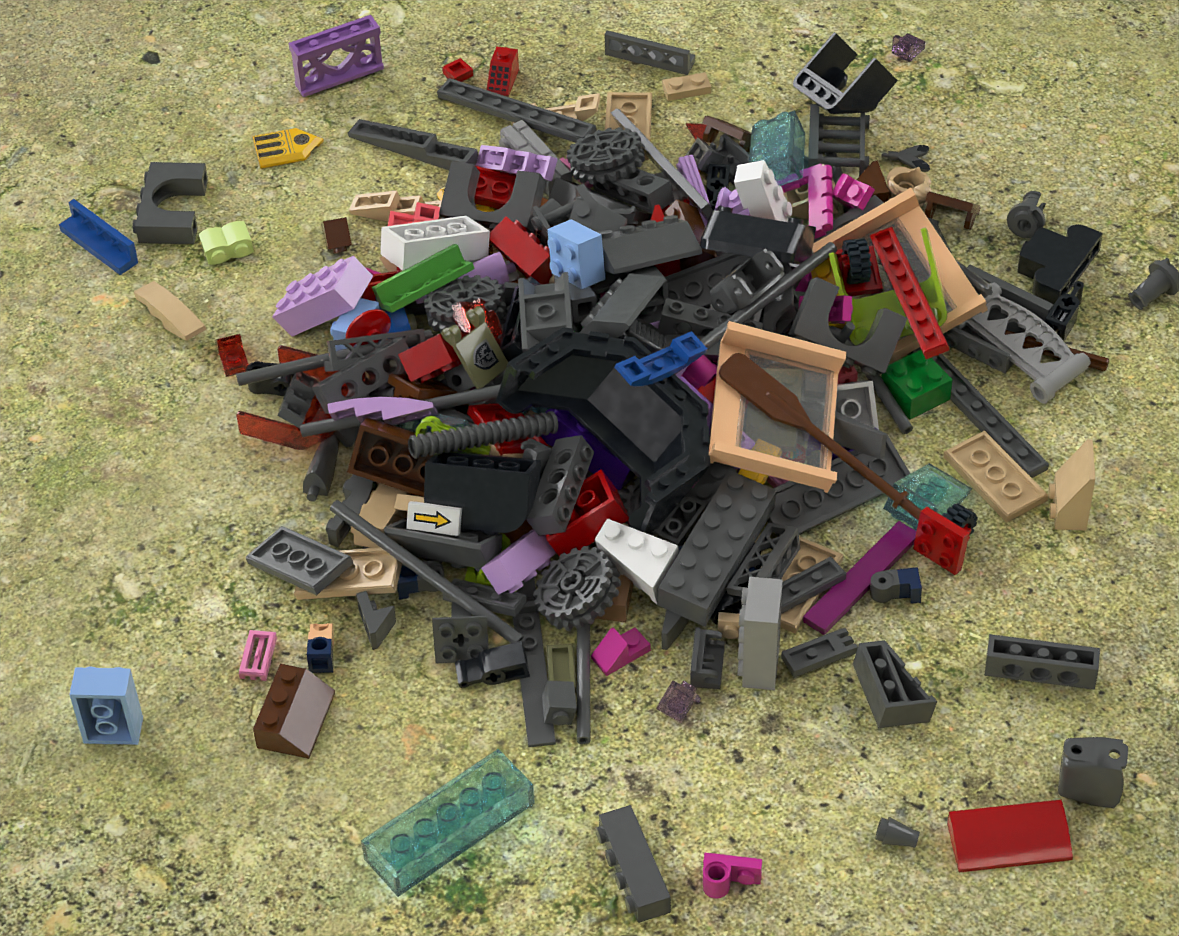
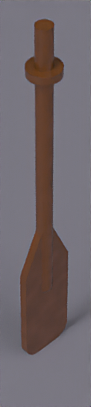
M735 353L721 365L719 370L720 378L772 420L809 433L894 501L892 504L894 509L902 507L919 521L922 510L907 499L909 493L906 490L902 493L898 492L810 421L797 396L742 353Z

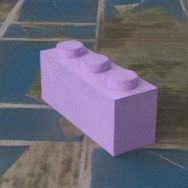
M533 529L522 535L481 569L498 595L507 590L511 594L524 585L522 580L526 582L538 574L536 569L540 571L548 566L551 562L550 558L556 554V551L547 542L545 535L539 536Z

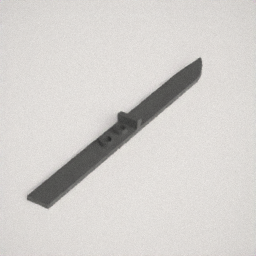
M533 577L526 582L522 580L524 585L517 590V593L526 595L527 603L516 617H513L514 629L524 636L522 643L527 655L530 677L520 679L528 747L556 745L554 725L544 724L542 694L548 679L539 610L534 603L536 598L533 594L536 586L535 578Z

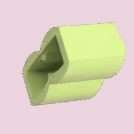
M244 221L231 222L222 228H209L199 233L201 246L209 265L220 264L230 258H242L254 252L252 240Z

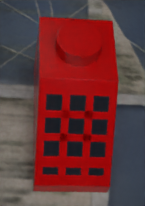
M496 46L490 62L486 90L509 97L519 72L518 49Z

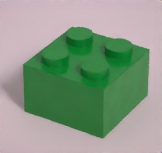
M922 350L888 365L886 372L881 375V378L909 420L951 399L953 379L932 358L925 359Z

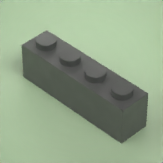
M628 805L599 814V827L595 828L596 835L600 844L605 843L607 848L605 856L608 865L615 867L617 872L615 873V880L619 890L624 889L626 893L624 900L629 914L634 913L637 922L640 923L671 913V896L632 806Z

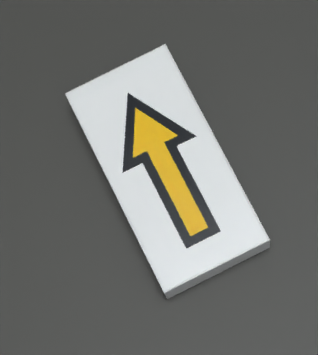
M410 501L408 503L406 529L458 536L461 529L462 508Z

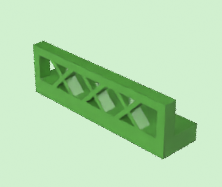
M453 244L373 286L372 289L380 308L393 313L475 268L472 262L464 260L459 246Z

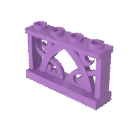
M371 15L289 43L295 75V86L303 97L384 69L379 37L381 34L380 26ZM370 38V44H365L366 39ZM341 48L344 51L350 52L338 66L323 63L334 50ZM362 50H370L371 54L366 56ZM309 60L310 63L303 67L302 61ZM310 69H312L309 73V76L305 77L306 73Z

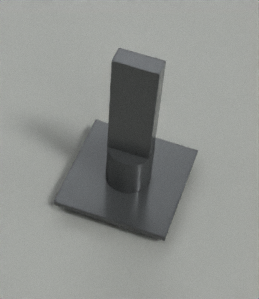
M452 602L451 617L432 618L436 664L455 663L458 660L477 658L479 653L489 649L487 616H472V614L457 603Z

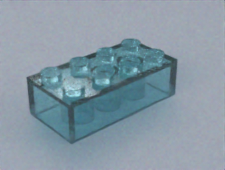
M795 110L782 112L769 120H760L752 126L749 163L764 160L768 168L773 171L774 179L778 186L803 178L805 131Z

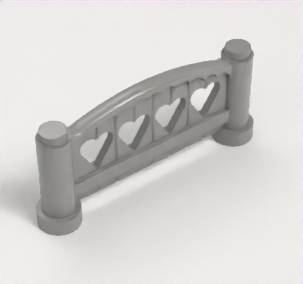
M995 282L989 283L992 285L991 290L993 293L984 298L987 302L988 311L980 312L959 324L956 328L961 330L967 325L989 344L1009 353V360L1035 380L1030 384L1032 395L1040 403L1046 404L1055 397V393L1088 369L1091 363L1090 359L1085 353L1074 355L1061 337L1046 322L1019 304L1001 297L1002 290L1000 286ZM950 307L947 309V313L952 311ZM992 308H999L1001 313L1008 316L1005 319L988 321ZM1009 322H1016L1019 327L1026 330L1023 333L1005 335ZM1027 336H1034L1037 342L1043 344L1041 347L1023 349ZM1045 350H1051L1054 356L1061 358L1060 361L1040 363Z

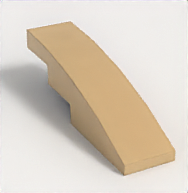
M397 190L355 195L349 212L361 217L388 221L390 211L414 215L417 202L441 207L442 200L424 202L421 195L400 197Z
M155 281L134 291L136 300L145 304L150 314L162 321L164 329L185 341L207 330L205 325L185 304Z

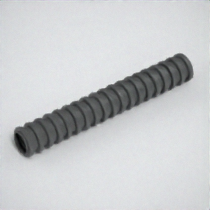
M549 411L547 414L545 412L539 415L533 414L532 417L526 415L524 418L520 416L517 419L510 418L509 420H497L494 423H480L479 426L474 424L471 427H457L456 430L451 428L448 431H434L433 434L428 432L425 436L423 434H418L417 437L411 435L408 440L410 454L415 459L419 458V456L426 457L427 454L432 456L435 452L442 454L443 451L445 453H449L451 450L453 452L458 451V448L465 450L466 447L468 449H472L474 446L478 448L481 445L488 446L489 443L495 445L497 442L503 443L504 440L511 442L512 439L517 441L519 438L540 437L542 434H556L558 419L553 411Z

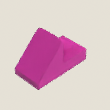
M636 627L622 635L615 628H611L592 653L591 659L608 676L651 651V644Z

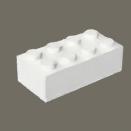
M468 216L386 226L381 229V255L403 271L456 244L459 246L464 260L474 263L488 256L490 231Z

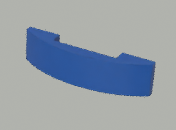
M691 331L673 339L669 347L641 359L633 356L617 363L614 368L630 386H645L661 381L681 371L704 355L708 348Z

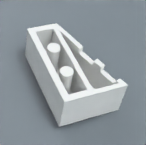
M763 160L738 165L734 184L743 209L748 208L750 215L754 217L788 222V218L792 215V205L790 202H787L783 195L782 187L778 186L774 179V173L768 168L766 162Z
M607 519L595 538L597 548L608 556V559L616 566L621 575L624 574L629 578L634 586L639 590L642 589L657 604L658 587L679 554L678 545Z

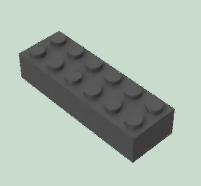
M729 470L659 585L657 605L702 626H706L724 596L727 586L745 560L773 512L777 490Z

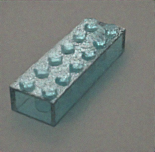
M497 749L362 839L364 860L399 897L535 804L533 784Z

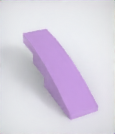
M481 145L476 166L517 175L518 170L540 173L546 181H552L558 159L551 156L536 155L531 152L515 151L510 148Z
M357 398L327 404L329 414L334 421L356 415L360 423L366 417L374 420L383 418L385 423L394 426L438 414L432 402L410 398Z

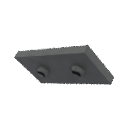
M281 526L246 556L248 564L316 596L354 564L351 556L284 526Z

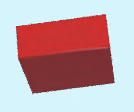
M461 58L442 67L443 74L448 79L451 78L463 82L474 76L473 69Z

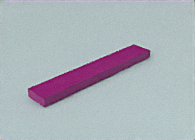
M898 521L846 573V579L834 585L803 616V623L825 635L870 590L872 575L876 572L889 570L914 545L916 530Z

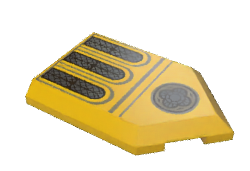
M298 128L252 136L260 169L305 161L311 155L310 152L324 142L323 138Z

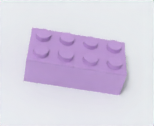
M354 255L345 260L340 259L330 267L324 266L315 274L309 273L302 280L291 282L286 288V295L277 303V310L272 318L293 337L353 310L373 275Z

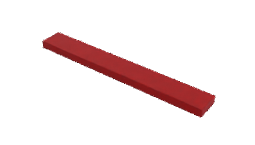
M889 227L869 235L925 359L950 351L948 343L893 228Z

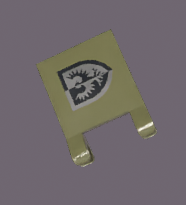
M479 306L468 310L465 314L467 320L476 327L461 339V331L457 325H452L450 328L447 327L441 332L443 339L455 350L476 389L483 388L504 371L508 364L507 359L485 322L484 310Z

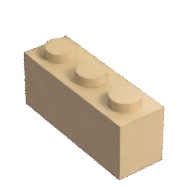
M380 483L376 490H372L367 504L362 505L359 516L384 533V527L403 519L394 509L397 494L411 496V493ZM351 526L355 545L379 548L378 545Z

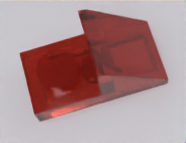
M241 334L214 340L226 377L247 372L246 368L249 364L243 349Z

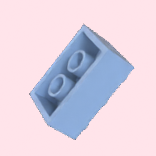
M75 667L69 695L83 743L138 745L143 715L131 669L121 667Z

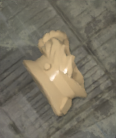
M896 167L888 173L887 187L889 190V200L912 188L920 207L928 202L926 201V196L929 191H932L930 187L931 180L926 173L921 171L920 167L913 169Z

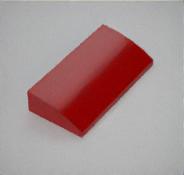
M1062 799L950 811L948 814L947 826L959 873L1073 860L1069 828Z

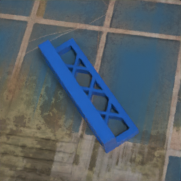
M75 199L68 202L71 217L59 224L62 233L119 275H122L138 264L133 241Z

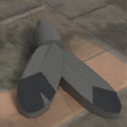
M926 145L913 146L900 152L888 151V153H882L881 155L884 158H888V160H899L911 168L920 167L922 172L930 170L928 163L918 158L928 153L929 147Z

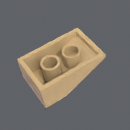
M1087 439L1055 473L1054 483H1049L1048 498L1053 499V503H1050L1049 517L1054 519L1055 530H1087L1096 480L1093 440Z

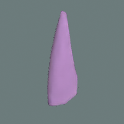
M497 252L474 262L475 269L460 276L458 279L467 275L469 277L480 275L481 278L488 276L491 280L496 279L498 284H504L509 282L508 274L516 272V267L513 262L505 264L502 254ZM426 295L417 299L416 303H423L424 299H427Z

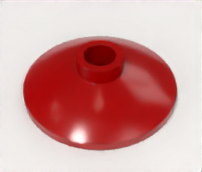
M380 309L363 312L349 325L346 331V339L388 333L391 326L390 317L385 311ZM364 341V342H362L361 345H365V344H369V343H368L367 341ZM349 343V344H350L352 347H354V345H355L356 343Z

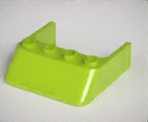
M922 228L921 233L931 275L926 281L919 284L941 327L947 320L944 293L928 230ZM834 252L829 253L836 286L840 287L838 294L839 296H849L845 290L837 255ZM894 290L860 299L852 298L853 312L850 322L855 325V329L849 338L854 345H859L863 342L871 329L879 309L887 308L906 317ZM908 320L900 337L914 334Z

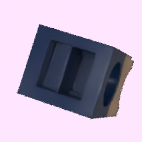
M333 623L310 624L306 655L308 669L311 673L334 672Z

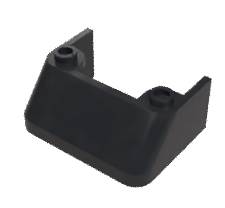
M834 32L797 74L793 81V86L830 114L867 113L875 110L878 103L898 80L876 58H873L844 93L840 90L846 86L848 79L844 70L858 54Z
M719 206L718 211H712L700 241V246L703 249L750 257L766 248L767 251H772L780 262L801 264L812 255L816 227L802 225L803 219L789 217L788 222L735 214L732 213L733 208Z

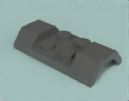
M568 272L562 273L555 283L535 286L524 278L518 279L523 353L563 327L573 329Z

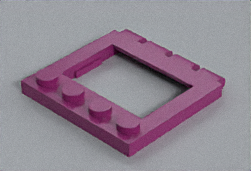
M820 163L775 179L778 186L782 187L783 193L808 184V226L816 227L814 239L825 236L827 231L833 229L831 165L822 166Z

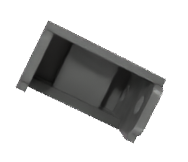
M766 248L716 284L710 290L713 308L718 312L731 315L751 304L785 275L783 272L784 267L772 251H767ZM767 261L772 263L773 268L768 265ZM748 274L752 275L754 280L750 279Z
M1106 737L1066 739L1063 745L1060 765L1059 795L1088 805L1114 809L1120 803L1123 793L1124 775L1122 770L1127 766L1128 746L1121 739ZM1112 752H1116L1119 754L1120 757L1114 759L1111 758L1109 754Z

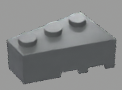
M885 640L859 643L853 661L854 669L878 728L930 722L937 700L932 695L928 696L920 687V680L917 677L913 678L905 669L906 664Z

